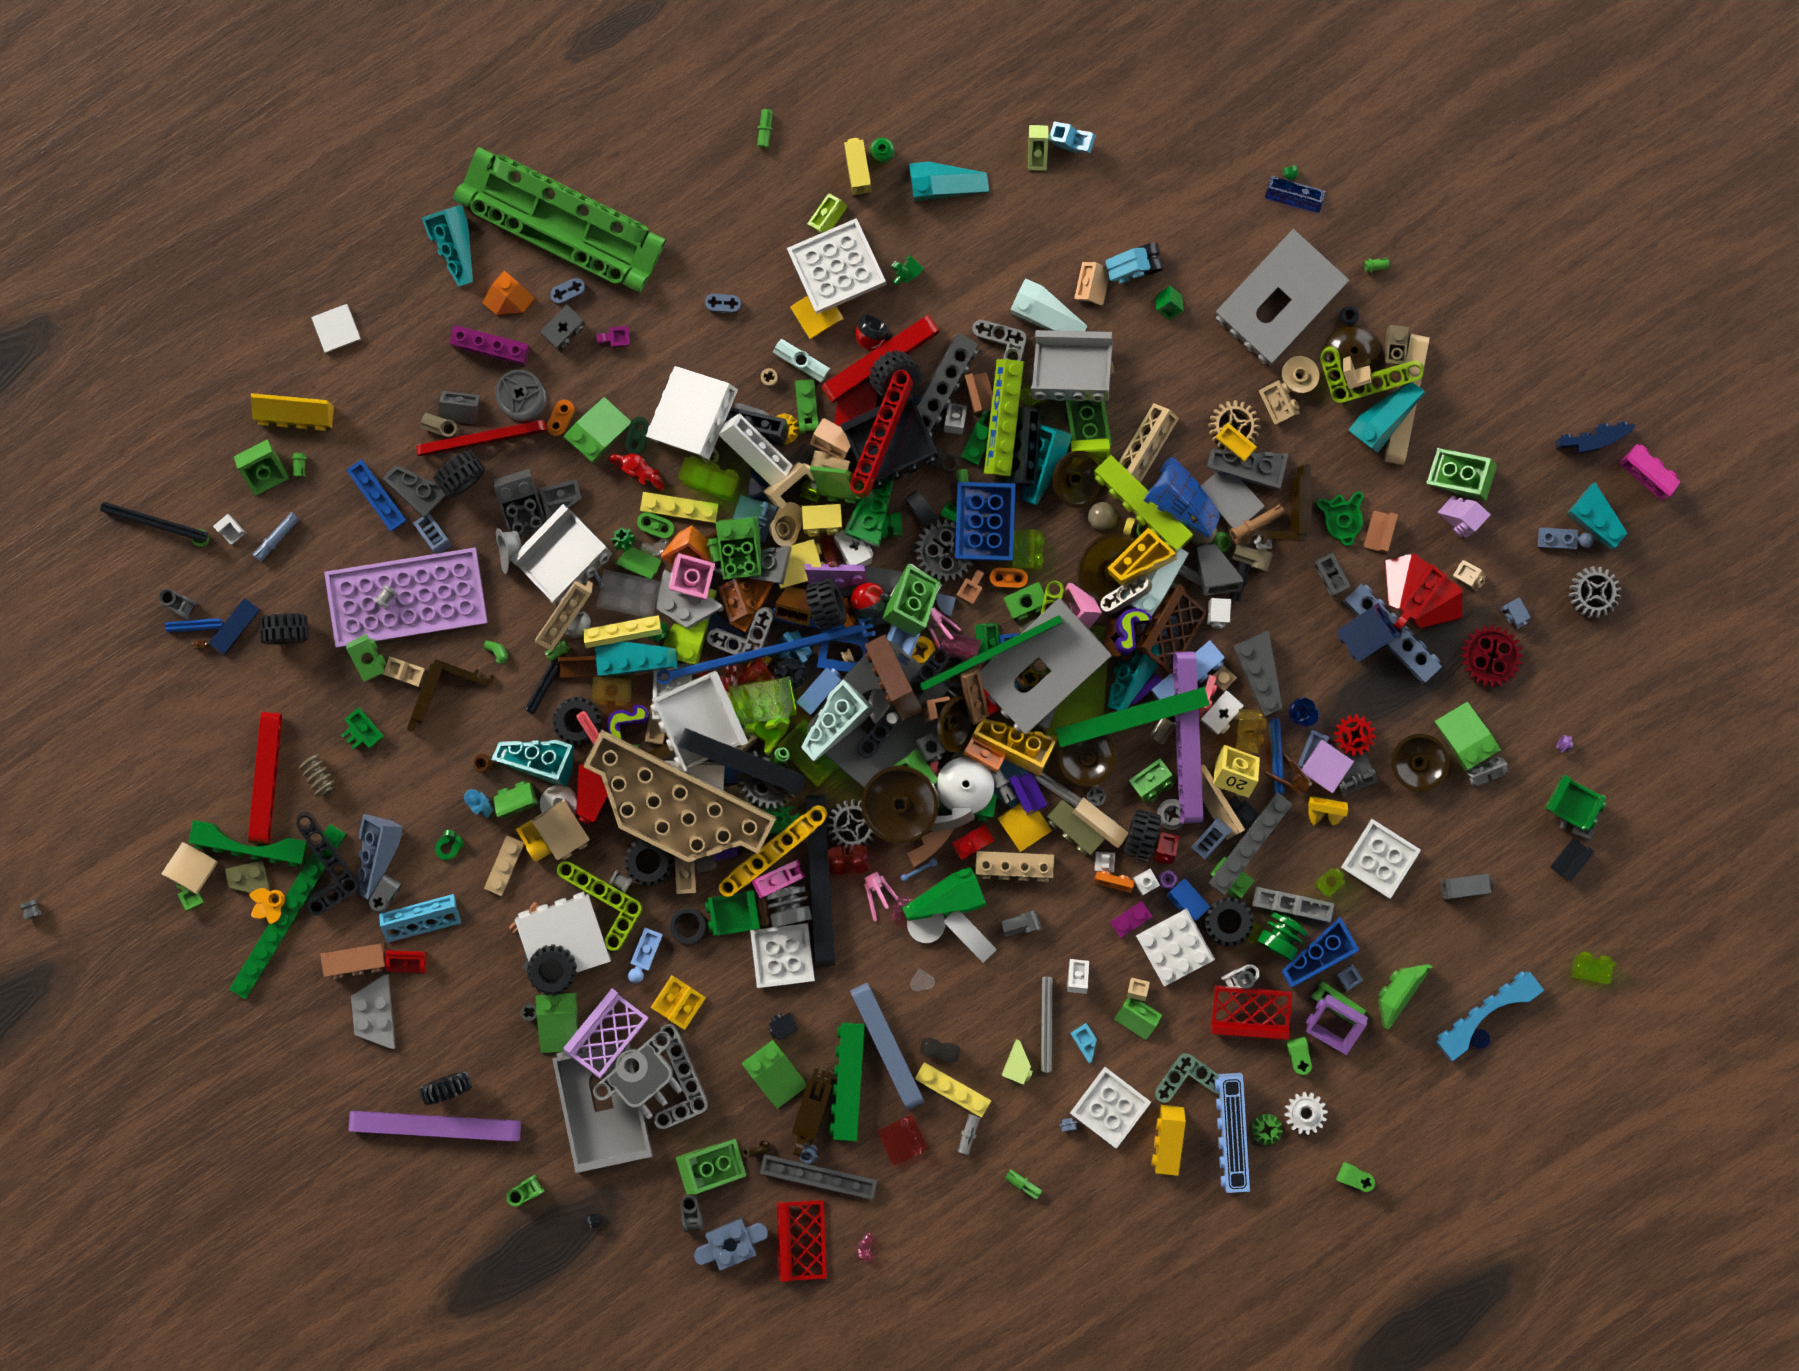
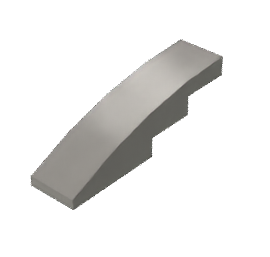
M1256 887L1252 906L1331 922L1334 903Z

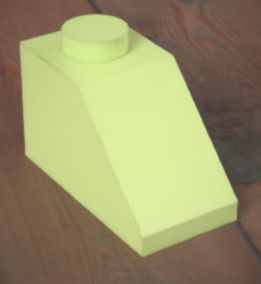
M1029 125L1028 170L1047 171L1048 126Z
M1016 1039L1002 1076L1024 1085L1025 1081L1029 1082L1033 1071L1030 1070L1031 1066L1020 1040Z

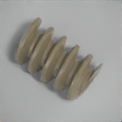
M319 753L303 761L299 767L300 770H306L303 773L304 777H309L306 782L308 784L314 783L310 789L317 790L314 793L315 797L324 796L337 788L331 787L335 782L334 780H327L331 774L323 773L327 769V767H320L323 760H316L320 755Z

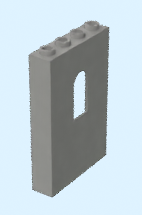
M1292 229L1214 314L1216 316L1215 320L1221 326H1227L1230 329L1229 333L1235 339L1240 338L1244 342L1243 346L1248 351H1254L1261 363L1271 366L1349 282V279L1299 233ZM1279 287L1292 300L1270 323L1260 322L1256 316L1257 309Z
M1061 598L1056 600L1022 633L1058 615L1061 616L1063 623L997 655L979 671L983 689L989 694L987 696L994 705L999 704L1002 708L1001 713L1007 719L1011 718L1015 722L1013 726L1020 733L1028 734L1113 656ZM1039 657L1051 672L1029 692L1021 693L1017 691L1014 686L1016 677Z
M629 1043V1044L627 1045V1047L622 1051V1053L625 1052V1051H627V1050H631V1045H630V1043ZM616 1044L604 1046L606 1056L614 1055L617 1051ZM602 1046L591 1050L592 1057L603 1056ZM587 1048L580 1049L576 1054L581 1059L590 1058ZM564 1052L556 1053L557 1057L552 1058L575 1172L578 1173L652 1157L653 1152L648 1127L642 1112L637 1107H631L626 1104L617 1092L611 1095L613 1109L595 1112L589 1085V1079L593 1073ZM630 1058L626 1062V1069L631 1073H636L634 1060ZM604 1059L592 1061L593 1068L598 1072L605 1066ZM617 1059L606 1071V1076L616 1068Z

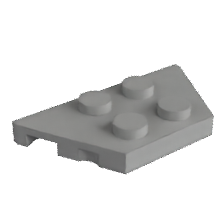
M664 570L656 607L658 612L689 630L696 626L697 623L707 620L711 614L723 611V605L708 596L706 600L669 590L671 573Z
M389 974L351 996L354 1035L395 1049Z

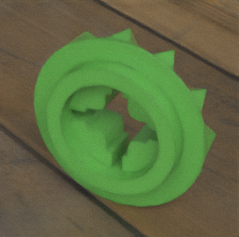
M1271 1114L1258 1116L1251 1128L1254 1139L1263 1145L1276 1143L1280 1140L1283 1133L1280 1120ZM1264 1122L1269 1127L1275 1126V1128H1273L1270 1131V1138L1269 1135H1267V1133H1259L1264 1129Z

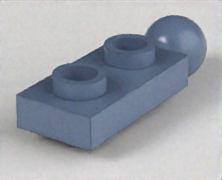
M1538 528L1537 547L1576 550L1577 544L1584 548H1589L1595 541L1594 536L1590 533H1583L1581 536H1578V530Z

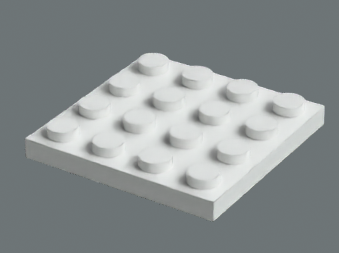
M857 218L787 248L816 315L887 285Z

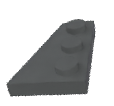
M397 465L382 478L389 487L423 518L446 497L444 492L434 482L421 478L417 474Z

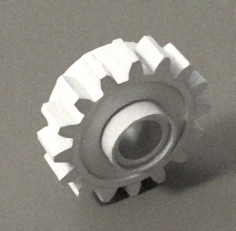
M1302 1092V1096L1295 1094L1296 1099H1289L1290 1106L1285 1105L1288 1112L1284 1113V1116L1289 1117L1286 1123L1293 1124L1292 1130L1298 1128L1299 1134L1305 1130V1133L1309 1135L1311 1129L1316 1133L1317 1126L1323 1127L1321 1121L1327 1120L1323 1117V1114L1328 1112L1322 1109L1326 1104L1324 1102L1319 1103L1321 1099L1319 1096L1314 1099V1093H1310L1309 1096H1307L1306 1092ZM1304 1108L1310 1109V1116L1308 1118H1302L1301 1111Z

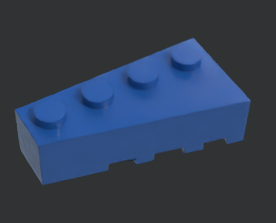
M1339 917L1281 971L1290 989L1360 951L1342 918Z

